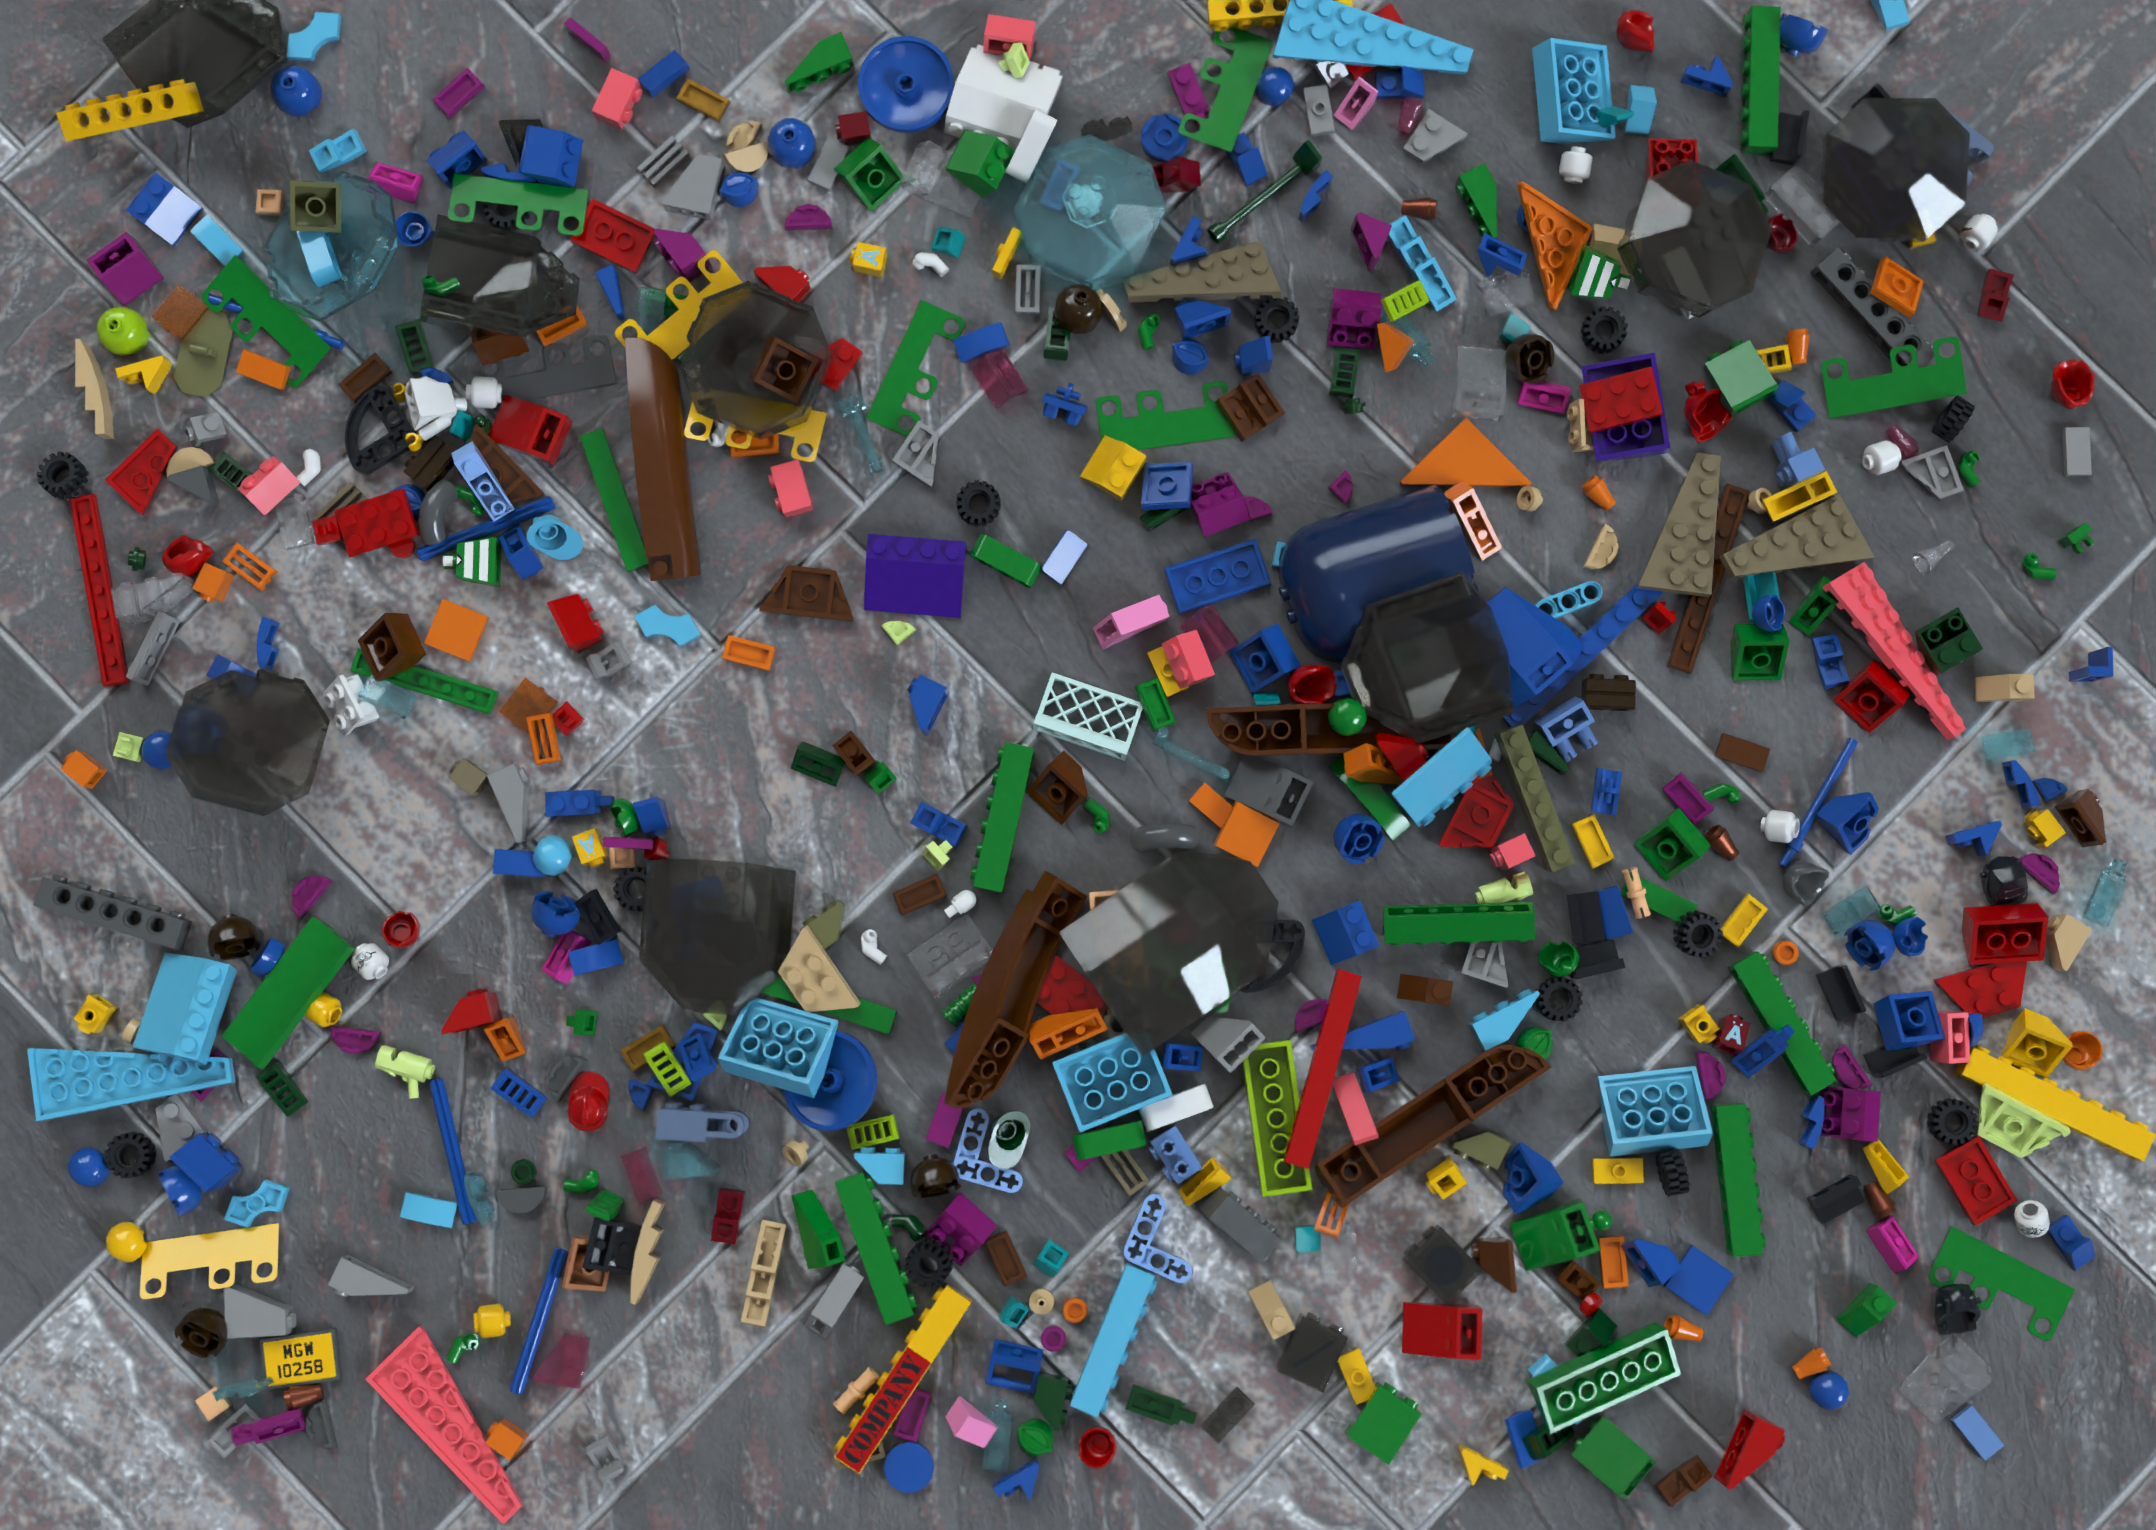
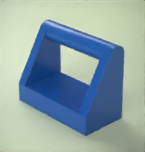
M995 1339L985 1384L1034 1394L1043 1349ZM994 1364L1032 1371V1381L1027 1383L992 1375Z

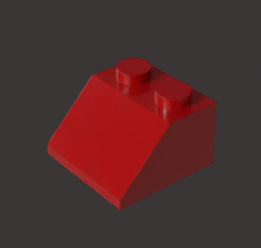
M574 594L547 603L568 647L579 653L604 640L601 635L604 633V629L598 619L594 621L591 615L594 609L588 598L584 599L580 594Z
M1873 659L1853 677L1833 700L1870 733L1902 707L1911 692L1906 687H1903L1876 659Z
M487 989L467 992L468 997L461 998L441 1029L442 1034L458 1033L502 1020L496 992H488Z

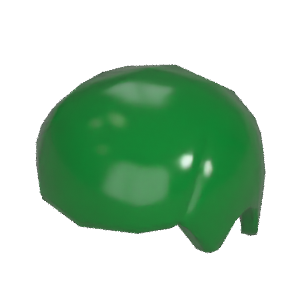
M1351 698L1335 702L1328 712L1330 727L1337 734L1345 736L1357 734L1364 727L1367 720L1365 708L1357 700Z
M622 798L614 800L611 803L610 809L616 820L615 826L622 827L621 837L627 838L638 830L640 826L638 817L630 801Z
M1564 940L1560 944H1555L1552 941L1547 942L1540 949L1538 955L1543 969L1555 977L1566 976L1574 972L1580 957L1576 947Z

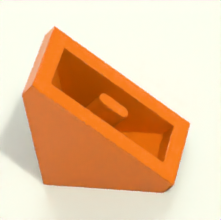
M1382 322L1377 324L1384 369L1385 372H1390L1397 369L1415 340L1390 322Z
M515 1017L505 1018L483 1026L502 1062L526 1054Z

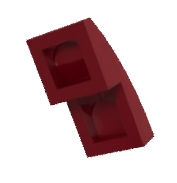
M1994 269L1987 270L1977 316L2000 322L2003 321L2009 302L2007 296L2014 274Z
M720 1187L711 1241L736 1244L745 1191Z

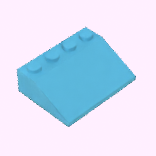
M1549 38L1533 47L1532 53L1541 141L1575 143L1614 140V125L1601 128L1596 113L1598 110L1612 106L1607 46Z
M1467 727L1396 788L1392 795L1402 810L1418 827L1422 824L1426 826L1436 817L1434 814L1439 809L1445 810L1454 802V796L1459 792L1463 794L1473 785L1472 781L1477 776L1483 777L1491 770L1492 759Z
M165 952L133 1048L206 1065L238 970L230 964Z
M748 995L718 1056V1060L726 1073L814 1098L825 1074L838 1027V1020Z
M1145 1025L1052 1062L1079 1132L1173 1095Z
M1696 1066L1598 1076L1603 1127L1609 1156L1709 1145L1713 1132Z

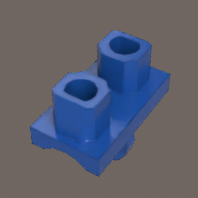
M1072 383L1068 384L1067 389L1057 387L1056 393L1063 395L1064 398L1047 392L1042 400L1045 403L1043 409L1044 416L1055 419L1060 407L1068 410L1064 422L1077 426L1082 415L1086 413L1088 406L1070 400L1072 398L1079 401L1081 396L1080 393L1073 391L1074 384Z
M1596 769L1591 812L1616 816L1622 777L1621 771Z

